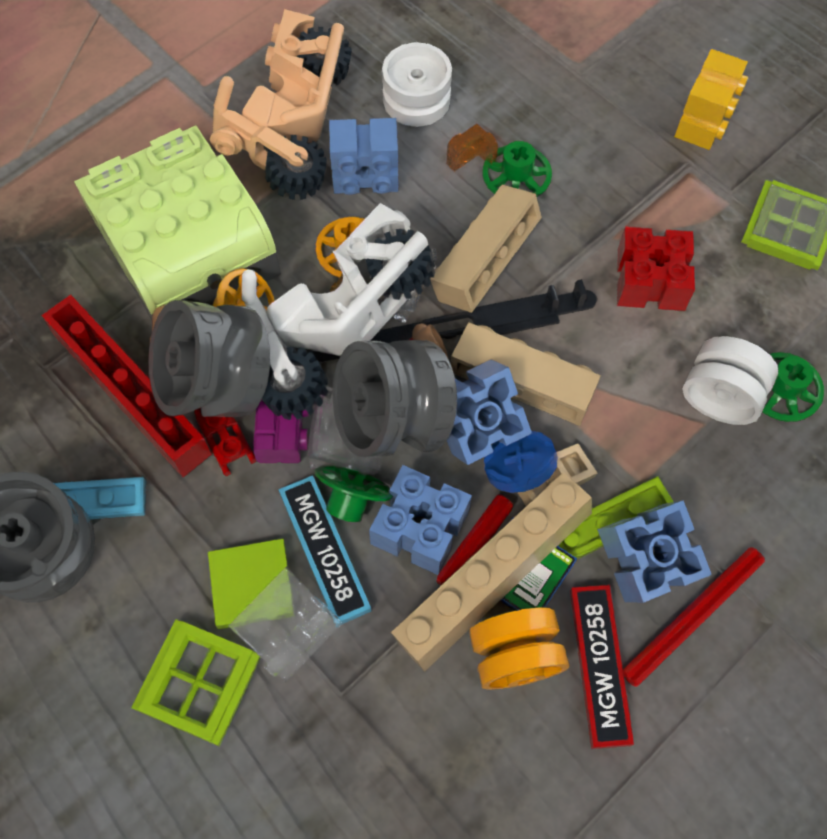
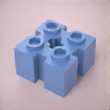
M396 118L370 119V124L356 125V119L329 120L330 159L334 194L344 193L351 195L360 193V188H372L373 192L376 193L398 192Z
M492 359L466 371L469 380L462 383L455 379L457 409L454 425L447 443L451 453L467 465L493 453L491 444L496 441L507 446L532 433L523 407L512 402L510 399L517 395L518 392L509 367Z
M402 465L389 490L393 496L390 500L391 507L382 504L369 529L370 543L397 557L401 549H404L411 553V563L438 575L450 553L452 534L458 536L469 513L472 495L445 483L440 491L430 487L429 476ZM416 517L426 518L422 519L420 523L414 522Z
M684 500L662 504L637 514L638 517L623 519L597 529L608 558H618L622 570L615 572L614 575L624 602L644 603L671 592L669 586H685L712 575L701 545L691 546L686 534L695 529Z

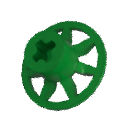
M514 141L496 149L486 158L482 176L487 188L493 194L497 192V187L504 185L509 180L512 182V187L519 189L520 183L524 182L530 190L534 191L532 193L539 197L547 190L551 183L552 168L547 158L541 152L534 149L531 144L524 141ZM503 154V161L501 163L492 162L496 157ZM536 158L542 163L543 167L535 166ZM488 170L502 172V174L491 182ZM532 175L536 177L546 175V179L541 187L534 181Z
M784 352L771 353L770 355L774 360L782 361L778 364V376L772 388L773 395L764 406L762 413L784 422H798L807 419L819 409L823 402L824 385L819 373L808 361L799 356ZM812 381H814L816 386V396L807 391ZM799 397L802 401L812 403V407L799 414L797 398ZM781 399H785L790 415L780 414L771 409Z
M323 465L315 469V476L321 482L333 488L326 511L341 520L361 522L368 500L389 501L393 498L388 485L364 472L336 465ZM348 474L354 475V480L349 479ZM365 480L370 482L367 485L363 484Z

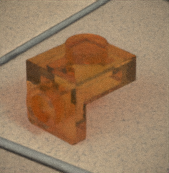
M475 124L462 134H456L447 144L446 164L455 172L478 155L484 161L487 160L492 164L497 159L498 143L491 133L486 132L478 124Z

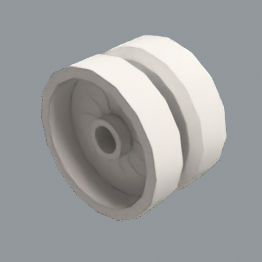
M414 42L395 48L384 59L382 67L383 103L386 112L392 118H396L397 122L415 127L431 125L440 120L449 110L452 66L446 54L441 49L430 44Z
M721 336L704 341L694 362L695 366L692 367L682 388L684 397L692 407L717 421L733 425H747L756 422L767 402V395L773 388L778 376L776 362L762 348L743 339Z

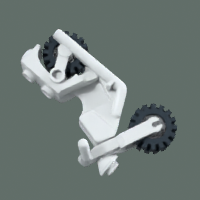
M380 203L335 251L333 250V254L343 274V281L335 291L324 294L311 293L307 285L301 283L271 303L266 311L256 295V273L249 269L243 272L242 300L246 307L252 308L261 317L268 335L270 369L262 400L276 416L282 415L284 419L291 420L293 413L296 419L303 418L302 411L306 410L311 415L315 412L312 408L314 403L319 407L322 405L323 400L319 395L327 396L328 390L325 385L329 384L325 372L311 352L307 353L305 349L341 356L349 344L356 341H370L409 298H412L411 295L415 291L418 295L423 292L422 284L426 287H429L431 284L430 277L435 276L436 265L428 241L422 233L418 231L414 233L413 230H410L409 226L411 223L402 212L398 210L393 211ZM382 295L386 296L385 300L379 305L377 300Z

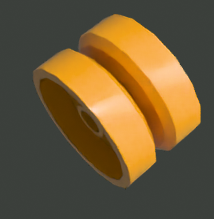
M539 607L508 612L486 619L470 628L469 635L473 652L488 656L477 667L483 689H504L526 685L558 675L569 668L564 646L555 642H549L560 631L553 609Z

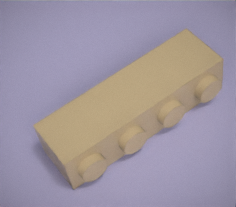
M501 185L494 196L488 200L487 205L478 217L471 222L462 238L453 246L442 264L435 269V276L430 278L439 302L470 313L473 312L542 218L535 193Z
M468 322L451 356V367L455 375L469 380L466 371L492 359L510 369L518 392L517 395L511 398L576 425H581L601 375L594 373L587 366L566 362L552 352H542L529 347L522 340L516 338L509 339L499 335L487 326H477Z

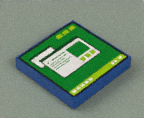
M557 546L500 601L514 611L539 607L546 608L576 563L577 558Z

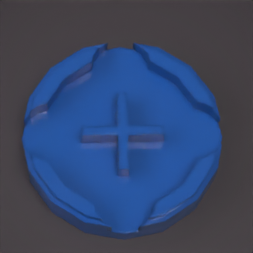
M531 431V434L507 446L499 441L494 442L491 445L493 453L484 457V469L489 482L498 490L509 493L526 492L539 487L552 476L557 468L558 456L552 440L541 432Z

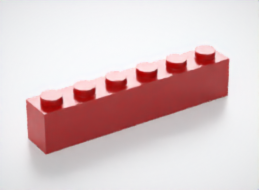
M71 294L41 315L57 340L182 477H185L212 455L204 437L184 415L170 416L159 408L152 392L150 379Z

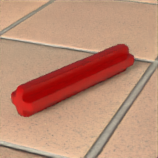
M496 495L437 575L436 582L440 586L491 540L512 511L513 503L503 495Z

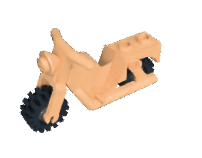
M284 9L281 23H275L273 27L271 42L275 43V46H268L265 65L270 66L269 82L271 83V88L277 92L274 93L264 86H257L243 108L242 115H240L236 111L227 109L234 81L231 77L224 76L220 81L214 102L213 133L210 137V143L217 152L227 156L238 154L244 149L249 153L252 162L265 170L266 181L270 182V188L273 191L279 188L278 195L283 197L285 193H289V199L295 200V194H299L300 200L306 199L307 193L311 197L315 195L316 189L319 191L324 181L327 159L324 157L322 148L317 150L318 144L316 141L321 136L333 82L337 86L341 83V79L345 80L349 70L352 49L349 47L347 39L342 41L344 26L342 24L334 23L332 28L328 29V32H323V27H318L317 32H315L313 29L315 17Z

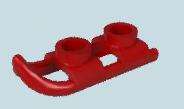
M201 407L194 410L197 423L225 476L231 475L227 464L247 455L251 464L256 462V457L235 417H204L201 413ZM232 426L236 436H230L227 428ZM215 433H218L221 439L218 445H216L212 437Z

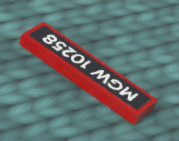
M610 585L573 587L570 590L591 749L633 746L634 740Z

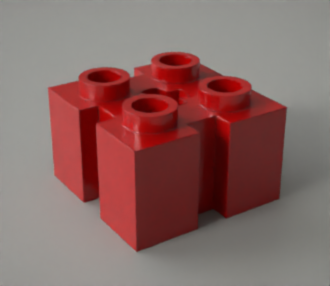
M625 226L618 246L617 272H621L617 282V306L644 308L647 301L658 302V309L685 311L695 291L694 266H689L694 256L693 231L666 229L664 236H653L652 228Z

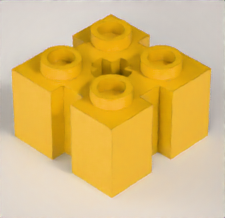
M714 49L710 50L688 96L683 110L684 113L674 136L675 138L707 150L711 149L715 138L722 139L729 123L724 118L730 119L739 102V99L735 98L734 95L741 96L749 78L743 75L748 61Z

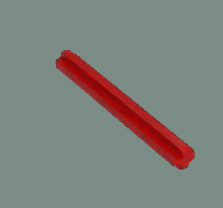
M748 548L623 669L625 680L634 687L639 686L765 563L764 556L756 548Z

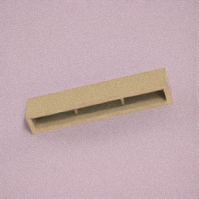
M563 472L391 632L394 638L425 672L592 514V497Z

